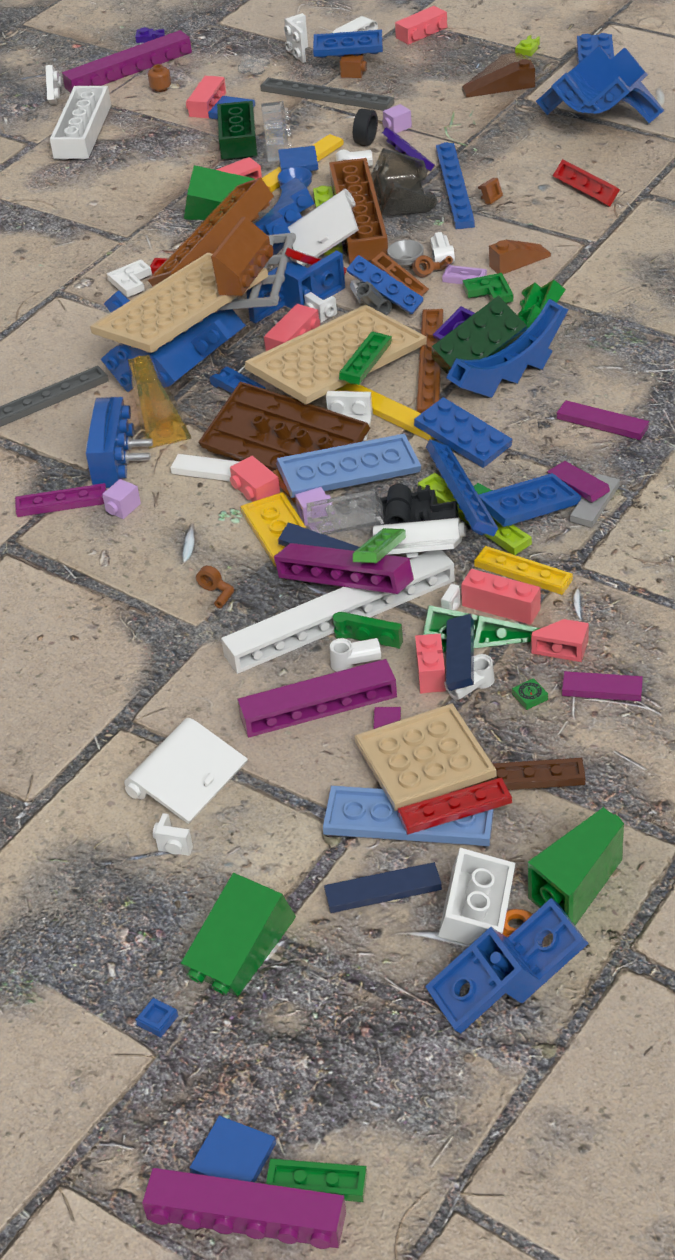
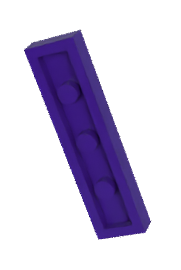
M386 127L382 134L387 137L386 141L394 146L396 150L405 154L404 156L414 162L413 164L422 170L424 167L430 171L433 169L435 164L389 128Z

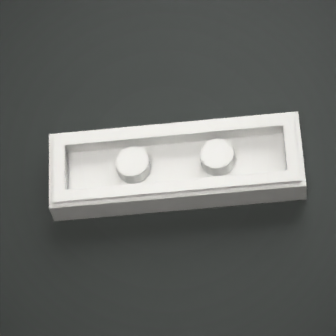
M178 454L171 466V473L230 481V467L239 461Z

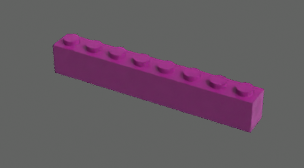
M179 30L62 72L64 87L71 93L74 86H102L149 69L156 64H162L192 53L190 37Z

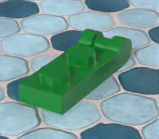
M337 612L333 615V624L336 626L334 628L336 639L350 638L364 641L377 638L379 645L400 649L403 643L402 624L346 612Z

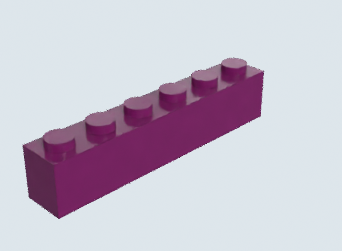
M290 543L274 556L279 578L399 594L414 580L410 558L385 555L377 563L353 562V553L355 551Z
M387 659L238 698L240 718L246 734L250 738L397 698L396 678Z
M152 1168L142 1202L147 1220H151L156 1224H180L193 1230L199 1228L213 1229L221 1234L240 1233L246 1234L253 1239L273 1238L286 1244L306 1243L319 1249L339 1248L346 1217L344 1195Z

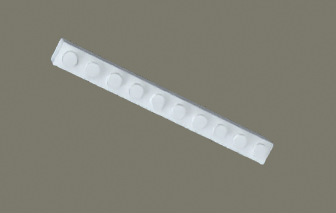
M442 550L428 551L418 555V557L410 559L414 580L399 594L342 587L222 637L224 657L237 674L334 633L336 626L333 624V615L337 612L372 617L454 582V563Z

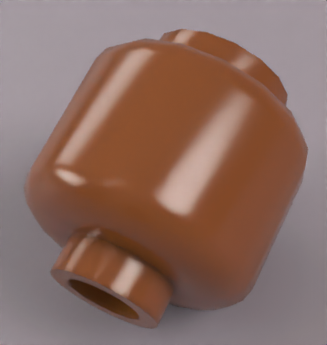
M161 64L154 65L148 71L149 86L156 92L166 91L171 85L169 69Z

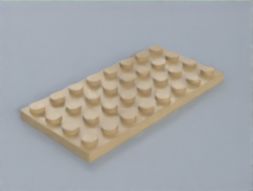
M206 253L95 322L90 328L92 334L152 353L165 343L172 341L179 334L186 332L196 323L203 321L208 315L217 312L225 304L231 303L238 296L219 295L211 259L212 254ZM266 268L261 270L248 289L260 284L262 280L268 277V270Z
M364 305L245 361V369L298 399L300 402L308 404L326 395L328 391H334L348 384L347 381L339 380V372L372 331L392 336V341L370 372L420 348L424 344L426 345L427 337L370 306Z

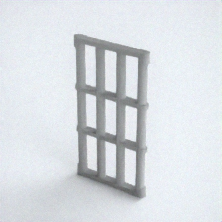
M296 234L268 235L270 245L272 246L274 243L285 242L282 254L273 255L265 267H263L267 268L268 264H279L276 274L268 275L260 284L253 286L249 299L237 300L238 297H236L231 303L225 304L218 310L278 305L279 292L285 280L284 274L287 263L290 261V257L286 256L285 252L287 247L292 248L296 240ZM273 284L270 297L258 298L261 285Z

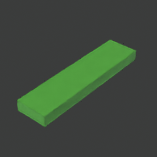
M383 528L353 553V562L377 563L406 538V530Z

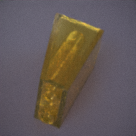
M150 355L128 359L139 424L144 438L153 440V446H148V449L191 439L183 414Z

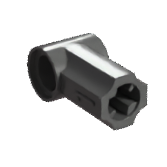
M366 281L359 284L356 288L357 297L365 305L387 316L392 308L391 302L385 299L370 282Z

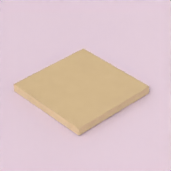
M453 704L355 735L356 745L395 811H398L400 807L441 796L497 777L496 768Z

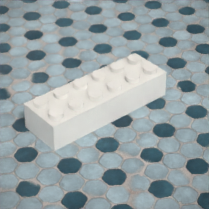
M108 86L73 87L50 137L54 159H89L111 107Z

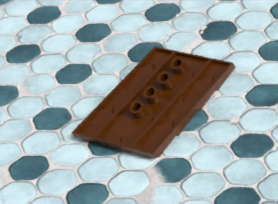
M240 381L198 443L201 448L207 449L208 452L233 458L234 461L240 462L250 456H254L270 471L278 469L276 465L277 458L362 442L371 428L367 422L309 403L304 404L299 400Z

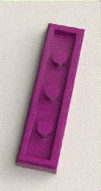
M567 400L557 411V419L637 440H641L649 428V421Z
M106 484L16 496L17 517L102 505L104 504L102 494L107 491Z

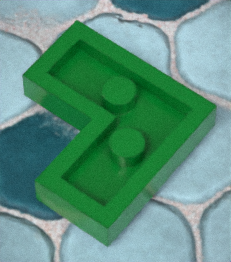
M502 273L462 280L463 289L468 298H476L488 294L491 301L498 295L505 303L514 301V294Z

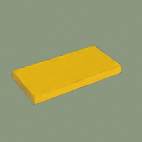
M284 492L240 506L241 513L275 567L274 556L285 548V546L278 544V538L287 523L306 528Z

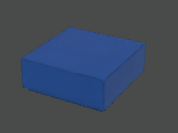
M152 998L135 1019L136 1024L161 1038L178 1017V1011Z

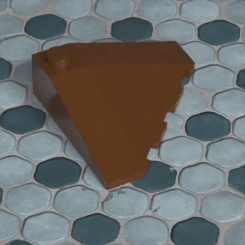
M519 52L504 54L473 77L471 81L463 85L462 90L465 97L468 98L535 88V67L529 58Z

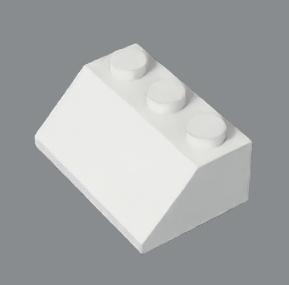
M459 848L451 872L438 937L470 944L490 927H493L502 934L516 863Z

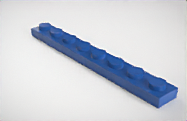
M448 142L436 145V154L455 229L475 227V220L455 145Z
M429 439L426 448L430 457L435 462L441 477L445 480L447 487L451 490L454 499L459 504V508L463 511L465 519L471 525V529L479 535L488 534L494 536L498 527L451 448Z

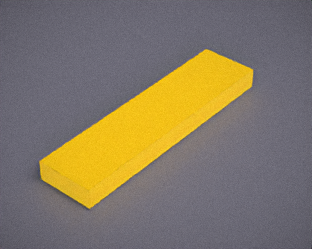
M485 546L474 560V567L535 585L563 595L573 581L572 573Z

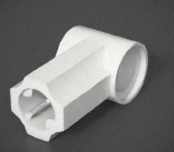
M342 149L335 155L336 161L367 158L369 168L373 167L371 150L349 152Z
M442 232L435 233L430 238L433 262H441L447 256H451L453 258L452 263H455L453 245L449 244L447 236L443 235Z
M338 638L330 644V666L336 672L352 668L353 664L381 659L380 645L377 638L352 643L347 639Z
M485 654L474 656V685L449 691L446 681L444 682L446 690L455 701L477 688H488L494 683L491 657Z

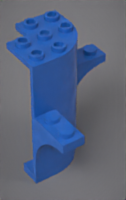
M598 46L576 67L561 76L551 85L549 90L536 100L537 104L547 115L563 101L578 112L597 114L609 110L622 100L634 107L648 123H651L664 111L641 82L648 74L627 48H623L611 59L604 49Z
M119 290L104 305L110 312H113L130 300ZM233 309L218 310L205 317L203 321L190 327L186 332L176 336L172 341L165 343L155 352L149 353L119 343L103 356L101 361L127 392L139 384L153 400L246 325Z

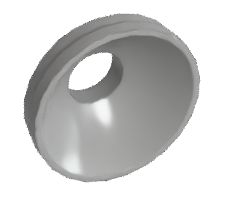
M399 240L392 243L387 249L388 256L404 269L411 268L413 262L424 253L423 245L414 240Z

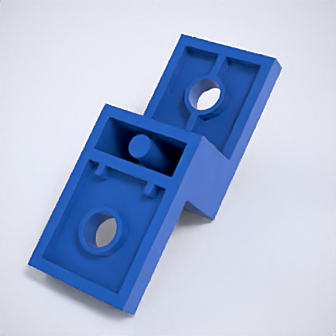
M335 251L308 268L290 259L284 274L285 280L279 292L278 305L248 308L250 321L256 324L284 306L292 309L296 304L305 305L304 295L310 292L325 300L345 288L343 253ZM277 268L268 272V275H275ZM273 284L261 285L258 298L270 297ZM252 288L246 292L247 299H249Z
M551 898L508 938L493 927L487 929L425 987L454 1030L461 1034L505 993L520 1003L525 1002L589 943L559 904ZM548 934H553L552 943L547 947H543L544 937ZM469 983L470 990L468 994L460 997L461 987Z

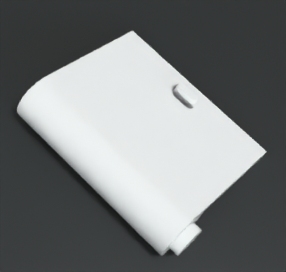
M347 189L342 190L288 226L290 233L296 234V240L292 245L294 250L319 257L359 230L352 211L356 204ZM297 260V263L301 264L302 266L307 265V263H303Z
M460 518L375 525L373 527V536L383 528L406 530V538L387 555L406 553L407 558L418 557V552L454 549L461 543L462 537H466L465 522H461Z
M185 718L125 779V790L134 799H144L147 795H150L189 824L247 763L248 759L197 721Z

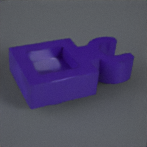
M147 27L137 29L136 43H145L165 36V30L158 29L154 31Z

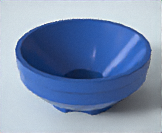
M303 167L287 168L278 174V182L282 186L297 177L308 187L312 182V173Z

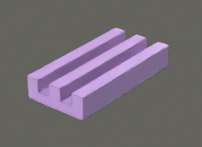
M449 265L442 279L446 283L463 284L462 280L487 276V270Z

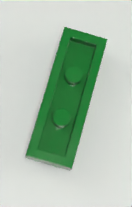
M270 1159L266 1184L344 1195L345 1201L364 1202L367 1166Z

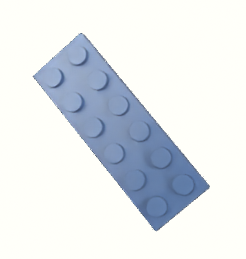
M405 434L277 458L276 462L291 498H294L295 494L322 487L324 491L418 473L421 470V464Z
M331 786L323 823V834L490 846L494 809L407 835L398 816V811L394 810L383 789Z

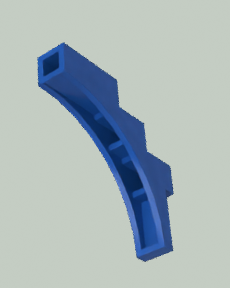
M297 177L280 186L282 191L278 202L263 218L255 223L266 235L290 233L288 226L302 218L300 212L315 204L307 187Z
M549 299L531 326L512 344L496 354L482 359L464 360L456 358L446 378L460 388L492 398L502 379L518 384L527 365L543 370L553 351L549 346L569 309Z

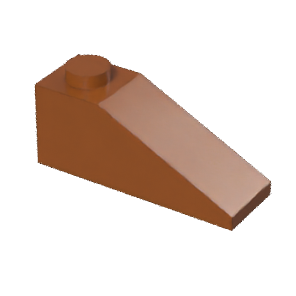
M363 53L361 55L348 54L342 56L340 60L341 78H362L363 73L367 70V62L364 61Z
M506 239L489 245V267L496 273L505 274L551 257V253L546 248L536 243Z
M383 251L370 262L420 296H423L429 290V288Z

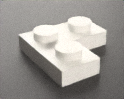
M46 65L47 100L50 105H58L57 99L60 98L62 77L59 76L58 71L55 70L53 65Z
M138 260L107 273L108 281L126 297L134 296L144 291V283L140 280L152 275L151 267L143 260Z

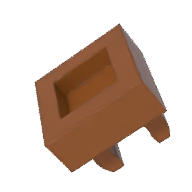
M491 178L478 186V189L482 191L481 199H484L485 204H492L503 196L498 178Z

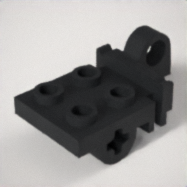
M394 484L388 489L387 497L377 498L374 526L459 518L457 502L437 504L435 490H431L429 485H426L423 490L421 486H418L417 492L411 493V490L406 485Z

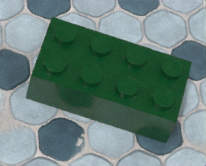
M253 100L217 104L221 159L232 160L239 157L251 158L258 156Z
M498 295L432 346V358L448 375L456 358L476 360L494 355L517 340L526 331L527 325Z

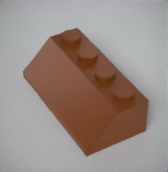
M242 217L211 256L219 295L243 296L273 256V246L270 245L269 236L246 217Z

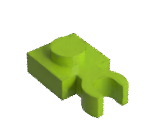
M532 35L527 36V39L522 40L515 47V53L519 52L525 56H532L540 45V37L532 39Z

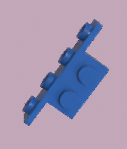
M360 255L347 268L349 274L363 283L366 281L370 282L382 296L409 314H413L424 301L422 296Z

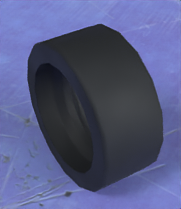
M361 108L356 113L352 131L353 140L356 144L369 146L373 143L378 127L376 111Z

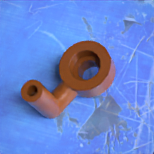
M422 255L413 262L412 268L417 276L427 277L433 270H444L453 262V258L447 256L441 262H433L430 257ZM419 265L424 267V271L420 269Z
M203 566L196 574V580L202 588L209 591L217 588L222 591L214 602V605L221 609L234 593V587L222 580L220 572L215 567Z

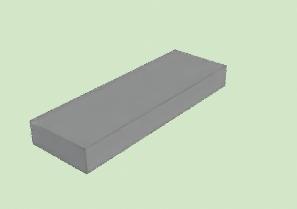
M598 474L596 478L609 484L610 492L594 502H590L582 497L570 515V522L592 528L619 488L620 479Z

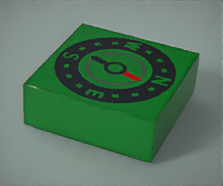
M534 678L512 688V695L526 710L548 700V693Z

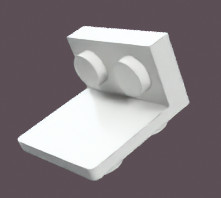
M301 13L284 19V32L287 41L285 42L287 51L304 63L306 62L305 48H308L306 16Z
M327 392V410L367 422L370 426L373 414L371 392ZM367 433V435H365V438H364L363 441H366V440H367L368 433Z

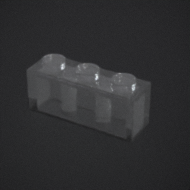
M283 101L261 104L268 163L280 161L279 149L292 148V142L288 141V136H291L290 125H286V120L289 119L288 108H284Z
M375 489L307 503L308 525L312 531L328 535L384 524L383 504Z

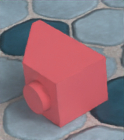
M562 619L532 632V654L582 662L588 644L589 623Z

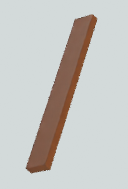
M423 309L421 334L427 337L426 345L424 344L420 347L417 412L421 414L440 400L441 367L432 358V346L439 341L433 337V334L443 325V309Z

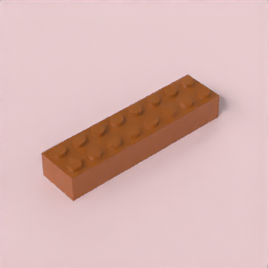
M367 158L329 162L334 196L347 189L356 204L352 211L359 230L344 240L349 263H352L358 255L367 261L374 259L382 251L388 255L387 234Z
M260 177L237 185L148 279L152 287L206 253L213 254L242 217L248 218L251 222L255 221L259 217L258 213L266 209L270 205L269 201L274 197L262 178Z

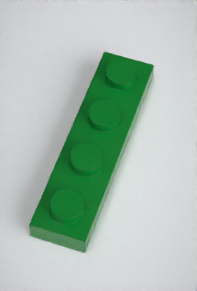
M372 331L340 370L339 380L360 385L391 345L392 336Z

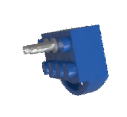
M101 397L95 400L88 441L86 443V457L92 485L105 483L106 488H110L119 479L127 478V466L124 464H129L130 461L151 459L149 452L129 453V451H126L132 450V447L153 446V440L131 439L129 437L134 436V424L128 423V419H131L130 405L124 406L123 397Z

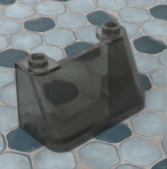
M385 148L382 149L371 173L382 217L430 212L431 209L435 208L437 203L435 194L432 192L424 194L421 185L428 172L424 160Z

